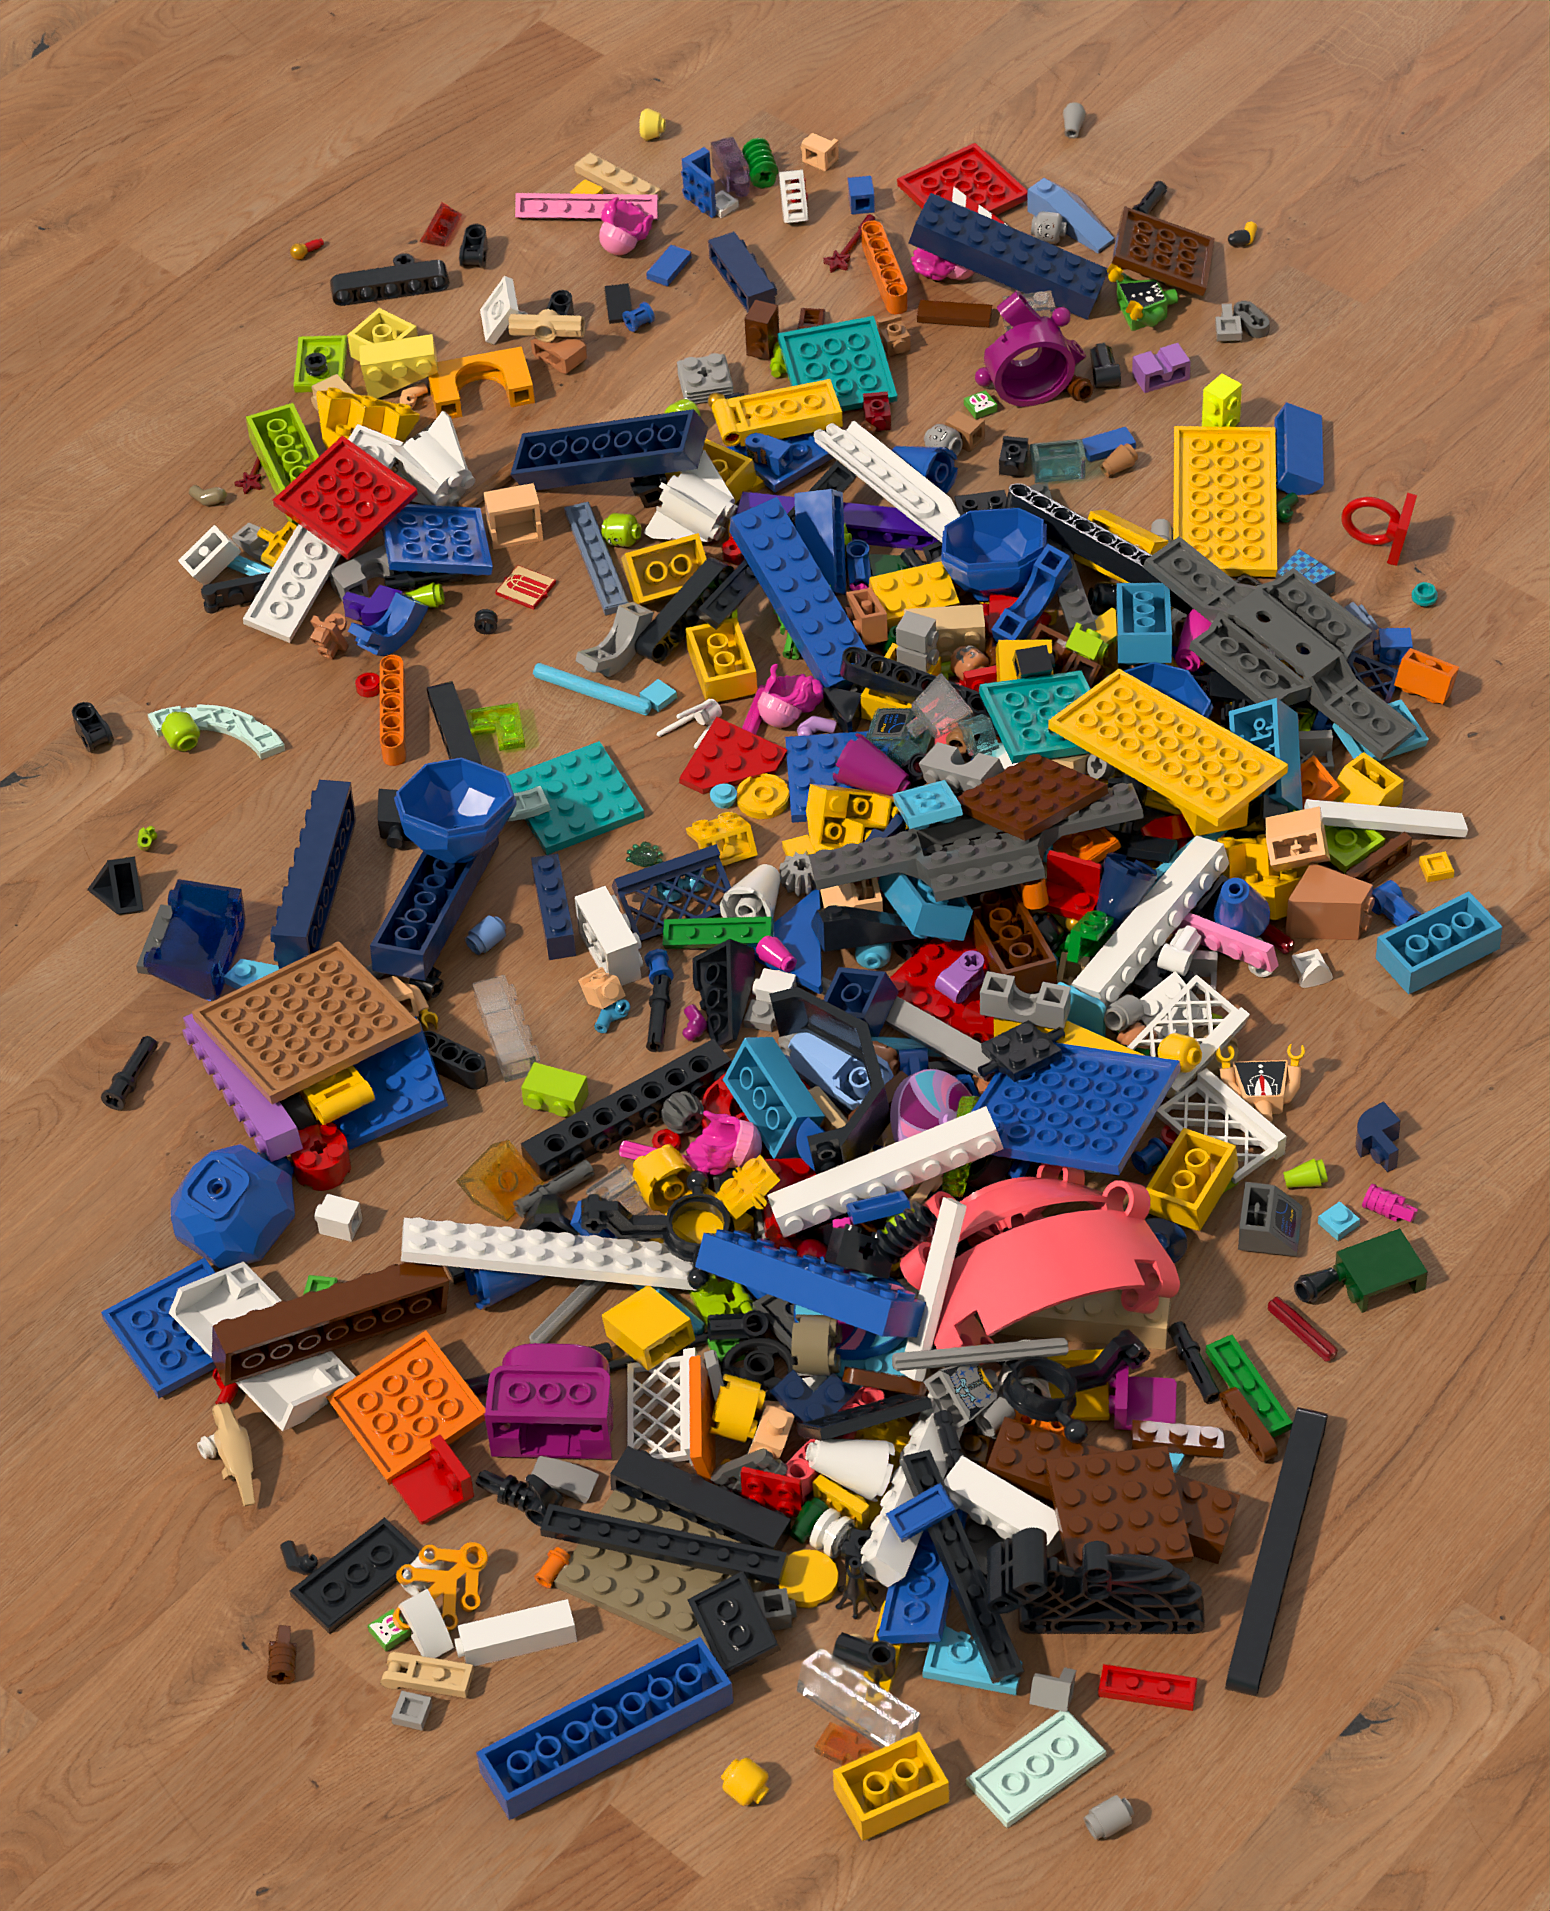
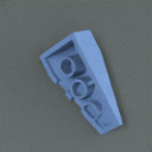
M1046 178L1041 179L1028 189L1029 213L1037 216L1041 211L1060 213L1063 222H1067L1066 235L1096 253H1100L1114 243V237L1075 193Z

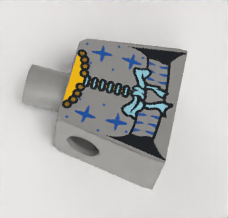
M979 1364L943 1368L923 1381L940 1411L949 1410L954 1421L951 1425L955 1426L956 1430L974 1419L997 1398L993 1388L998 1383L996 1373L991 1369L983 1371Z

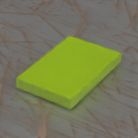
M347 335L298 337L294 376L295 393L312 392V385L336 374L344 381L348 346ZM312 353L325 355L328 366L327 372L317 377L308 375L305 366L306 356Z

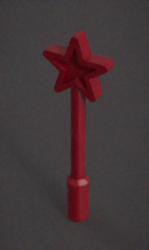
M872 214L866 216L859 225L858 231L840 254L835 250L833 256L823 258L824 264L830 266L831 273L838 268L845 271L848 270L847 262L850 261L848 252L861 237L862 225L867 221H875V217Z
M258 457L250 475L244 472L243 479L234 482L235 487L243 488L244 494H247L251 489H262L261 484L258 483L262 479L261 474H257L261 465Z

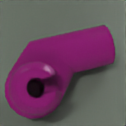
M691 1004L684 1010V1014L689 1022L687 1023L688 1027L682 1031L683 1036L688 1041H694L696 1037H700L707 1027L705 1018L698 1008Z

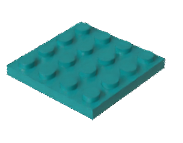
M874 316L778 333V341L791 386L830 379L842 412L863 408L864 393L888 391L889 403L897 402L896 389Z
M1082 671L980 684L979 694L1012 764L1025 761V758L1032 754H1039L1051 759L1090 753L1048 729V722L1052 717L1090 690Z
M600 741L507 776L513 793L541 786L551 810L524 820L546 855L645 818L643 808Z

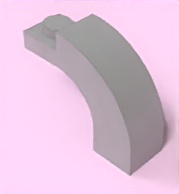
M635 602L619 605L613 626L606 638L596 647L579 651L575 661L583 665L589 672H599L607 677L618 673L635 656V642L651 623L654 612Z

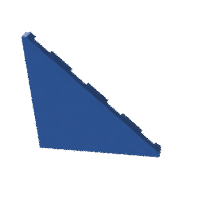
M816 888L774 922L773 937H777L797 960L793 970L785 972L760 960L759 955L756 953V947L752 948H755V961L772 970L795 974L797 983L821 994L823 992L822 946L811 927V921L816 910L821 909L820 890Z

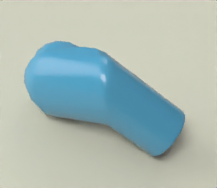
M620 999L602 1009L594 1025L595 1030L599 1033H606L611 1022L628 1015L631 1008L630 1003L625 999Z

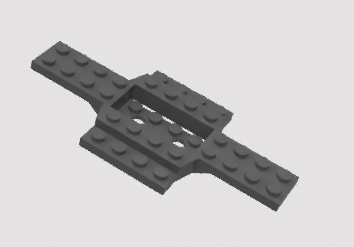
M1180 536L1145 560L1144 569L1212 623L1208 630L1191 641L1189 649L1255 703L1278 698L1287 706L1307 700L1380 760L1415 734L1417 727L1357 680L1347 663L1353 650L1370 638L1372 630L1295 568H1292L1277 580L1261 585L1240 584ZM1256 615H1266L1270 618V622H1261L1256 618ZM1239 627L1245 628L1252 633L1256 641ZM1259 643L1265 644L1271 650H1273L1275 652L1276 657ZM1296 647H1306L1309 649L1310 654H1300ZM1279 659L1285 660V661H1286L1287 663H1289L1292 667H1294V668H1295V672L1292 671L1289 667H1287V666H1286L1283 662H1281Z
M1120 783L1112 788H1108L1109 794L1027 841L1008 833L997 835L996 833L1002 831L963 813V815L957 816L954 821L931 823L925 829L915 830L913 828L891 837H876L868 842L859 844L849 843L841 848L832 850L822 849L814 854H809V859L817 890L900 872L925 882L932 889L935 901L939 902L1046 878L1042 864L1044 853L1061 836L1144 818L1143 811L1133 784ZM980 837V839L971 841L969 840L971 838ZM953 843V845L944 847L942 846L944 844Z

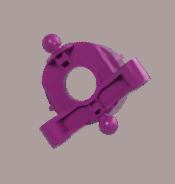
M1015 291L997 306L1001 316L1013 328L1005 332L985 349V367L976 371L975 381L982 387L993 383L997 394L1002 400L1014 406L1028 407L1045 403L1059 395L1070 383L1074 375L1075 366L1086 358V354L1075 340L1066 339L1060 327L1068 325L1071 320V313L1067 308H1056L1050 318L1046 316L1041 317L1029 305L1026 298L1019 291ZM1038 348L1027 359L1013 360L1016 356L1027 350Z

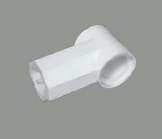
M1188 925L1185 928H1179L1170 944H1164L1158 958L1157 967L1171 972L1176 971L1177 974L1185 976L1190 967L1193 954L1201 941V935L1198 934L1196 928Z

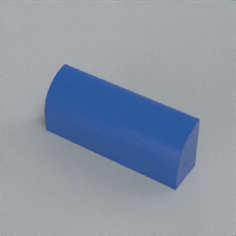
M1286 402L1274 419L1276 489L1287 493L1294 492L1296 495H1307L1318 491L1324 485L1322 415Z
M826 489L794 493L795 526L797 532L826 581L831 585L835 596L846 595L843 492Z

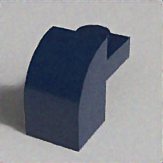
M1384 1101L1366 1110L1360 1116L1357 1124L1356 1150L1361 1158L1370 1153L1374 1162L1380 1164L1389 1172L1397 1168L1399 1149L1393 1144V1141L1399 1138L1401 1120Z

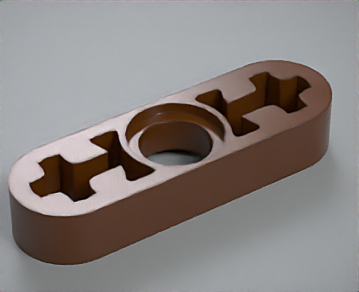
M848 1366L844 1368L842 1382L927 1396L928 1389L923 1381H916L906 1376Z
M1236 1387L1221 1392L1219 1398L1225 1413L1256 1457L1261 1462L1276 1457L1278 1450L1274 1439L1241 1392Z

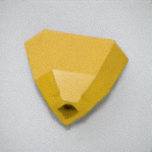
M329 387L328 390L317 391L316 394L322 440L326 449L342 435L349 439L357 424L404 442L420 417V414L413 411L411 406L407 404H395L378 400L373 396L352 394L334 387Z
M810 784L806 814L810 842L816 852L822 849L832 850L841 848L849 843H864L873 829L884 832L895 814L901 815L894 803L893 796L859 789Z
M1266 834L1258 835L1256 838H1218V842L1224 844L1229 860V865L1220 876L1223 874L1229 879L1241 878L1262 894L1269 904L1270 919L1277 920L1287 916L1288 899L1309 865L1276 872L1270 864Z

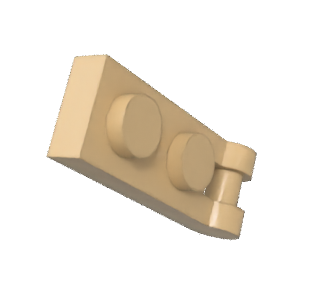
M391 1652L387 1660V1666L389 1667L383 1673L381 1684L390 1689L402 1687L466 1698L474 1668L472 1664ZM408 1669L407 1673H401L400 1670Z

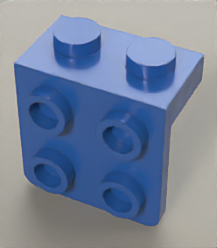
M703 147L682 158V192L686 200L691 201L702 213H706L712 218L716 216L715 183L711 178L710 151Z

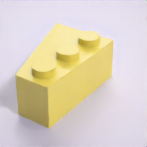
M432 334L359 346L360 366L367 394L376 399L438 373L437 353Z

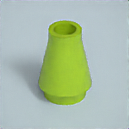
M434 582L405 593V595L429 606V608H439V605L445 603L442 585H435Z
M1313 1158L1289 1171L1283 1172L1287 1189L1322 1186L1321 1183L1328 1182L1322 1159L1315 1161Z

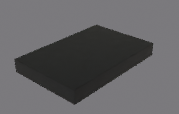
M743 1571L687 1599L714 1658L727 1677L781 1650Z

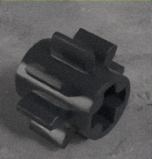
M432 967L425 981L410 978L409 984L417 986L428 1001L430 997L436 998L441 993L444 981L439 978L442 972Z

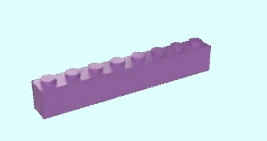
M192 1014L183 1017L186 1029H183L182 1032L187 1044H193L192 1047L198 1060L203 1059V1066L207 1074L212 1075L218 1091L223 1090L228 1106L233 1105L238 1121H244V1128L250 1138L255 1137L254 1142L259 1153L265 1152L270 1162H273L303 1149L298 1129L282 1104L277 1102L272 1105L194 1021Z

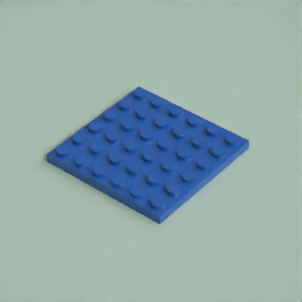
M1054 1042L1062 1050V1059L1016 1082L1006 1074L996 1071L971 1111L973 1112L986 1106L996 1127L1004 1149L990 1155L1120 1175L1181 1070L1180 1061Z

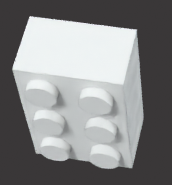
M606 886L575 896L578 931L598 968L603 967L606 973L618 976L621 986L641 979L640 967L643 966V960L638 951L642 947L641 941L636 932H631L627 915L625 913L621 914L619 911L620 906L616 896L610 895Z

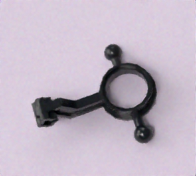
M699 1170L692 1171L686 1179L687 1187L692 1191V1194L685 1195L674 1201L668 1209L667 1215H632L619 1201H607V1198H602L599 1194H589L587 1198H583L581 1201L582 1229L588 1230L589 1233H600L602 1229L608 1228L619 1239L663 1238L664 1245L672 1255L683 1261L693 1262V1268L687 1275V1281L689 1286L697 1290L706 1288L710 1282L709 1272L695 1267L701 1243L686 1242L679 1238L673 1231L674 1222L679 1216L688 1211L703 1210L716 1215L723 1223V1230L732 1233L735 1230L732 1217L722 1201L711 1195L704 1194L709 1185V1179L707 1174Z
M1125 1329L1117 1337L1113 1338L1095 1361L1066 1368L1060 1363L1042 1357H1025L1021 1360L1000 1361L996 1363L1001 1366H1008L1012 1370V1372L1008 1373L1002 1384L1003 1396L1010 1406L1019 1413L1034 1420L1044 1422L1059 1421L1064 1427L1066 1439L1071 1443H1081L1088 1436V1427L1080 1419H1073L1071 1417L1077 1405L1076 1392L1106 1385L1122 1365L1127 1364L1131 1369L1139 1368L1150 1357V1351L1129 1329ZM1026 1377L1043 1379L1059 1388L1065 1397L1048 1398L1040 1396L1023 1386L1019 1379Z

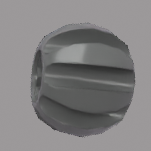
M674 1093L664 1102L662 1120L668 1129L674 1133H692L702 1124L704 1106L698 1097L692 1093Z

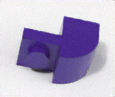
M382 585L378 586L371 598L347 592L342 598L345 617L362 621L364 626L374 625L387 612L395 593L403 594V592Z

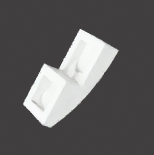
M428 1589L398 1605L413 1632L411 1638L421 1656L437 1658L454 1648L443 1618Z

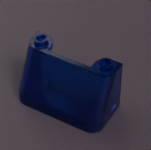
M178 879L174 890L171 889L168 894V905L171 906L172 916L160 947H152L150 952L147 951L145 953L143 965L144 968H147L148 974L204 1000L214 1001L221 996L225 985L224 976L231 969L244 933L246 916L242 889Z

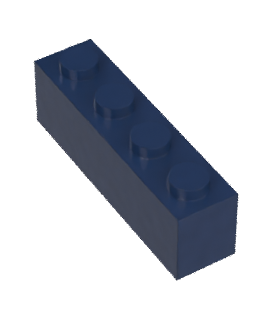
M731 232L708 240L709 259L747 313L755 300L775 304L777 288L774 282H770L767 278L764 268L759 267L754 254L749 253L743 239L740 240L735 232Z
M558 853L531 857L534 884L549 960L576 956L574 933Z

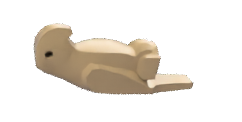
M229 1403L217 1404L212 1409L218 1428L214 1433V1441L218 1453L225 1464V1468L222 1470L223 1480L236 1479L243 1506L254 1505L255 1500L251 1478L253 1461L247 1430L239 1424Z

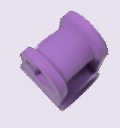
M972 950L964 952L952 965L939 974L935 982V989L957 1004L965 1001L969 994L984 981L985 974L982 969L984 967L983 955Z

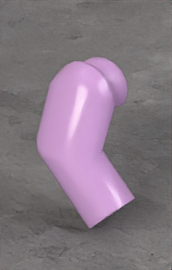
M812 716L798 726V736L813 735L817 731L833 734L836 721Z

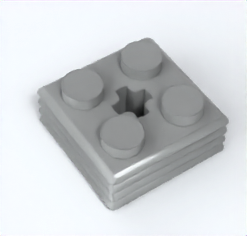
M712 353L706 357H687L684 360L677 361L678 377L684 399L691 400L696 404L708 402L709 396L713 393L723 395L733 393V383L725 354Z

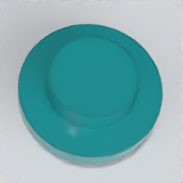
M1422 582L1417 584L1412 590L1411 598L1417 605L1430 606L1437 601L1438 593L1434 585Z

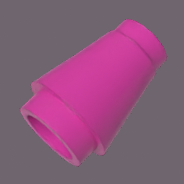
M765 936L756 947L759 959L785 972H790L796 966V958L793 957L777 937Z

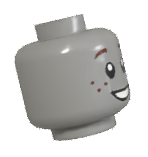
M1041 211L1037 216H1033L1031 235L1050 244H1057L1060 241V237H1065L1067 222H1063L1060 213Z
M944 424L934 425L931 429L927 430L924 436L925 447H946L953 450L956 456L962 449L963 442L960 433L956 429Z

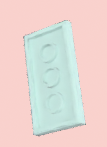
M1068 1710L1067 1712L1059 1711L966 1778V1785L1001 1823L1008 1828L1106 1757V1750Z

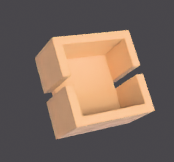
M534 483L483 492L488 531L493 550L543 541L540 507Z

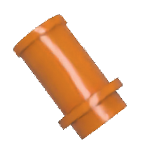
M555 1547L554 1550L548 1552L549 1558L534 1576L535 1580L545 1588H551L564 1565L569 1564L570 1555L559 1547Z

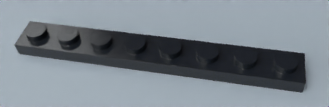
M930 1450L901 1457L899 1463L914 1497L941 1483L951 1500ZM956 1512L927 1528L992 1684L1020 1677L1024 1669L1001 1615L993 1613L987 1608V1582Z
M553 1504L548 1505L540 1528L541 1536L732 1576L743 1571L747 1579L776 1585L781 1583L788 1560L786 1552Z

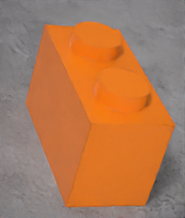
M1410 648L1401 660L1394 686L1401 688L1406 693H1415L1425 697L1429 702L1444 704L1452 693L1460 667Z

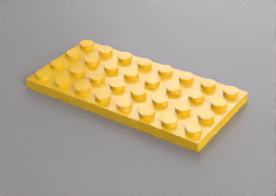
M1174 426L1173 540L1180 536L1228 576L1276 577L1275 427Z
M1121 669L1113 672L1052 717L1048 722V729L1217 827L1288 773L1287 763Z

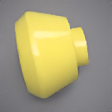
M646 108L641 112L640 136L645 141L660 137L661 132H665V118H662L660 113Z

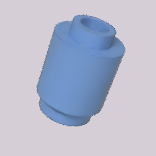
M488 915L468 931L465 942L475 954L486 953L506 937V926L499 917Z

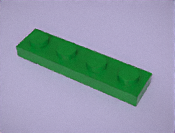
M772 916L664 919L662 945L665 949L713 948L728 939H732L750 947H757L759 941L765 936L773 937L774 919Z
M1233 1334L1206 1345V1354L1229 1388L1236 1387L1241 1392L1272 1438L1290 1431L1293 1422Z

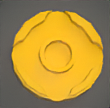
M767 773L761 774L760 777L746 778L739 784L737 789V806L742 813L751 818L770 819L778 816L787 809L790 802L789 789L786 782L778 776Z
M805 1549L793 1552L787 1556L788 1560L781 1583L777 1586L778 1589H787L789 1600L794 1599L797 1607L812 1608L818 1606V1603L823 1601L826 1603L833 1597L838 1587L839 1577L836 1565L828 1555L817 1550Z

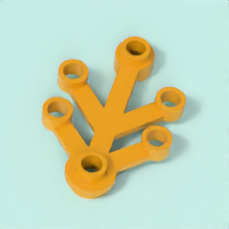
M476 1542L466 1543L460 1550L441 1549L431 1544L424 1546L420 1550L419 1559L425 1565H431L437 1560L457 1563L449 1571L421 1569L405 1564L396 1573L398 1582L403 1585H409L413 1581L434 1583L428 1589L433 1600L443 1593L441 1616L442 1618L449 1617L452 1620V1626H446L448 1632L452 1631L458 1624V1618L455 1614L457 1579L464 1573L466 1593L460 1599V1606L464 1611L472 1612L480 1605L478 1572L487 1565L488 1554L486 1549ZM425 1550L433 1552L434 1558L432 1560L425 1557ZM467 1555H475L476 1563H470ZM402 1570L410 1571L411 1579L403 1578ZM466 1597L474 1599L475 1605L473 1607L466 1604ZM398 1607L393 1613L395 1626L401 1630H410L409 1624L403 1623L400 1620L402 1612Z

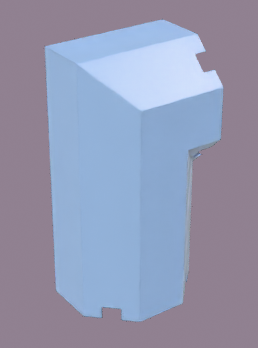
M799 1032L790 1040L788 1048L792 1051L790 1057L786 1054L785 1056L798 1076L811 1088L819 1086L830 1100L848 1115L861 1104L871 1089L865 1066L861 1061L808 1032ZM876 1054L885 1085L894 1075L888 1062Z

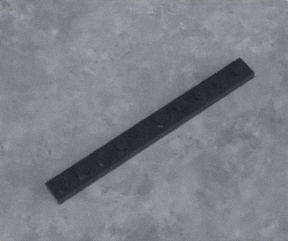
M836 461L809 491L834 489L844 493L855 481L857 475ZM794 506L787 515L795 526ZM746 559L702 604L696 613L698 617L716 630L760 584Z

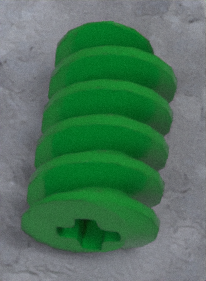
M751 139L742 149V157L748 175L755 187L761 189L769 188L776 182L778 167L772 150L766 139Z

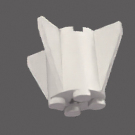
M442 411L428 431L419 433L421 435L420 438L417 440L411 438L403 446L388 444L386 449L399 462L396 465L398 469L396 474L417 488L418 495L412 501L425 505L457 507V501L461 499L460 497L467 489L474 485L475 478L467 468L452 419L445 411Z
M702 450L698 469L680 471L679 477L673 475L667 485L661 483L659 486L664 489L659 498L663 504L662 507H656L657 511L644 531V534L653 539L670 540L671 538L678 539L699 533L701 542H711L712 540L718 542L725 532L723 526L728 518L731 520V517L735 516L738 506L735 505L733 495L706 451Z

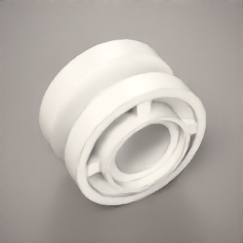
M829 1508L816 1522L811 1533L810 1545L817 1550L824 1548L826 1555L836 1558L841 1554L844 1540H850L852 1531L855 1528L854 1520L847 1516L841 1518L840 1512Z

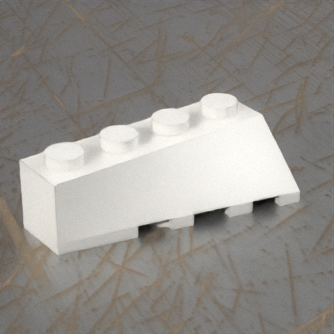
M964 1456L960 1457L944 1479V1484L955 1509L960 1508L967 1512L975 1522L992 1527L1004 1539H1012L1013 1534L1025 1528L1036 1527L1043 1529L1047 1534V1557H1051L1063 1549L1055 1510Z

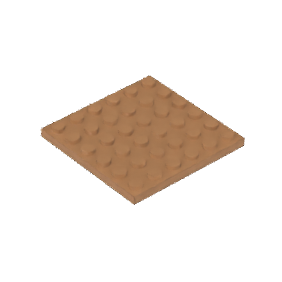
M339 941L192 1011L194 1021L272 1105L421 1032L420 1022Z

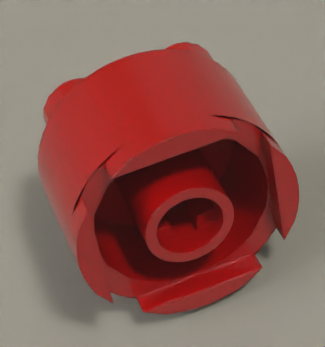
M333 1123L312 1125L303 1130H298L303 1149L290 1154L297 1181L303 1186L304 1184L311 1186L316 1191L330 1190L344 1182V1177L351 1170V1160L345 1135Z

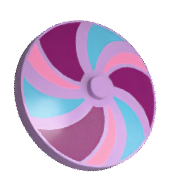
M926 1069L908 1076L897 1087L891 1103L890 1121L895 1143L971 1113L976 1105V1101L969 1090L958 1079L944 1071ZM959 1167L943 1173L941 1176L944 1178L942 1184L960 1181Z

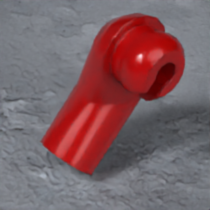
M216 1368L212 1375L221 1392L215 1403L216 1405L224 1403L231 1405L239 1390V1386L236 1383L224 1386Z

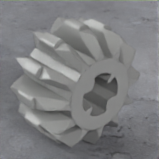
M807 850L804 854L799 855L795 851L793 857L786 856L784 862L780 863L779 867L780 883L787 889L788 893L795 891L797 896L801 893L810 894L811 890L816 889V884Z

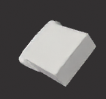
M1318 949L1292 955L1291 963L1300 979L1299 984L1302 988L1321 985L1333 979L1332 973Z

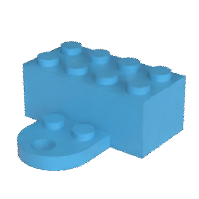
M1278 698L1229 711L1230 732L1288 764V773L1256 798L1266 795L1287 806L1288 813L1294 809L1296 811L1303 810L1298 713Z

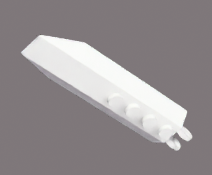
M855 421L850 424L847 430H842L834 423L826 426L827 433L821 429L814 432L815 442L940 542H942L944 526L960 517L948 495Z

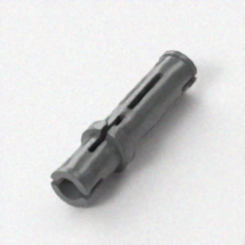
M587 1160L582 1161L542 1186L540 1184L535 1186L532 1192L513 1202L514 1209L521 1218L526 1217L535 1201L542 1195L556 1194L560 1196L581 1182L595 1175L593 1167Z

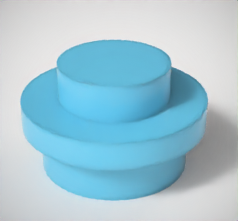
M718 784L710 791V799L718 808L725 809L731 807L737 798V791L730 784Z

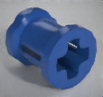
M646 302L641 303L638 308L631 312L625 311L622 316L626 327L632 332L637 331L639 326L647 322L652 323L655 321L654 312Z
M663 949L649 951L645 955L644 960L650 970V983L654 985L653 979L657 975L660 976L659 983H661V975H667L672 981L674 974L668 966L669 956L667 951Z
M1154 1137L1148 1141V1145L1140 1152L1135 1151L1132 1153V1163L1139 1172L1148 1175L1152 1171V1167L1159 1161H1163L1169 1151L1160 1139Z

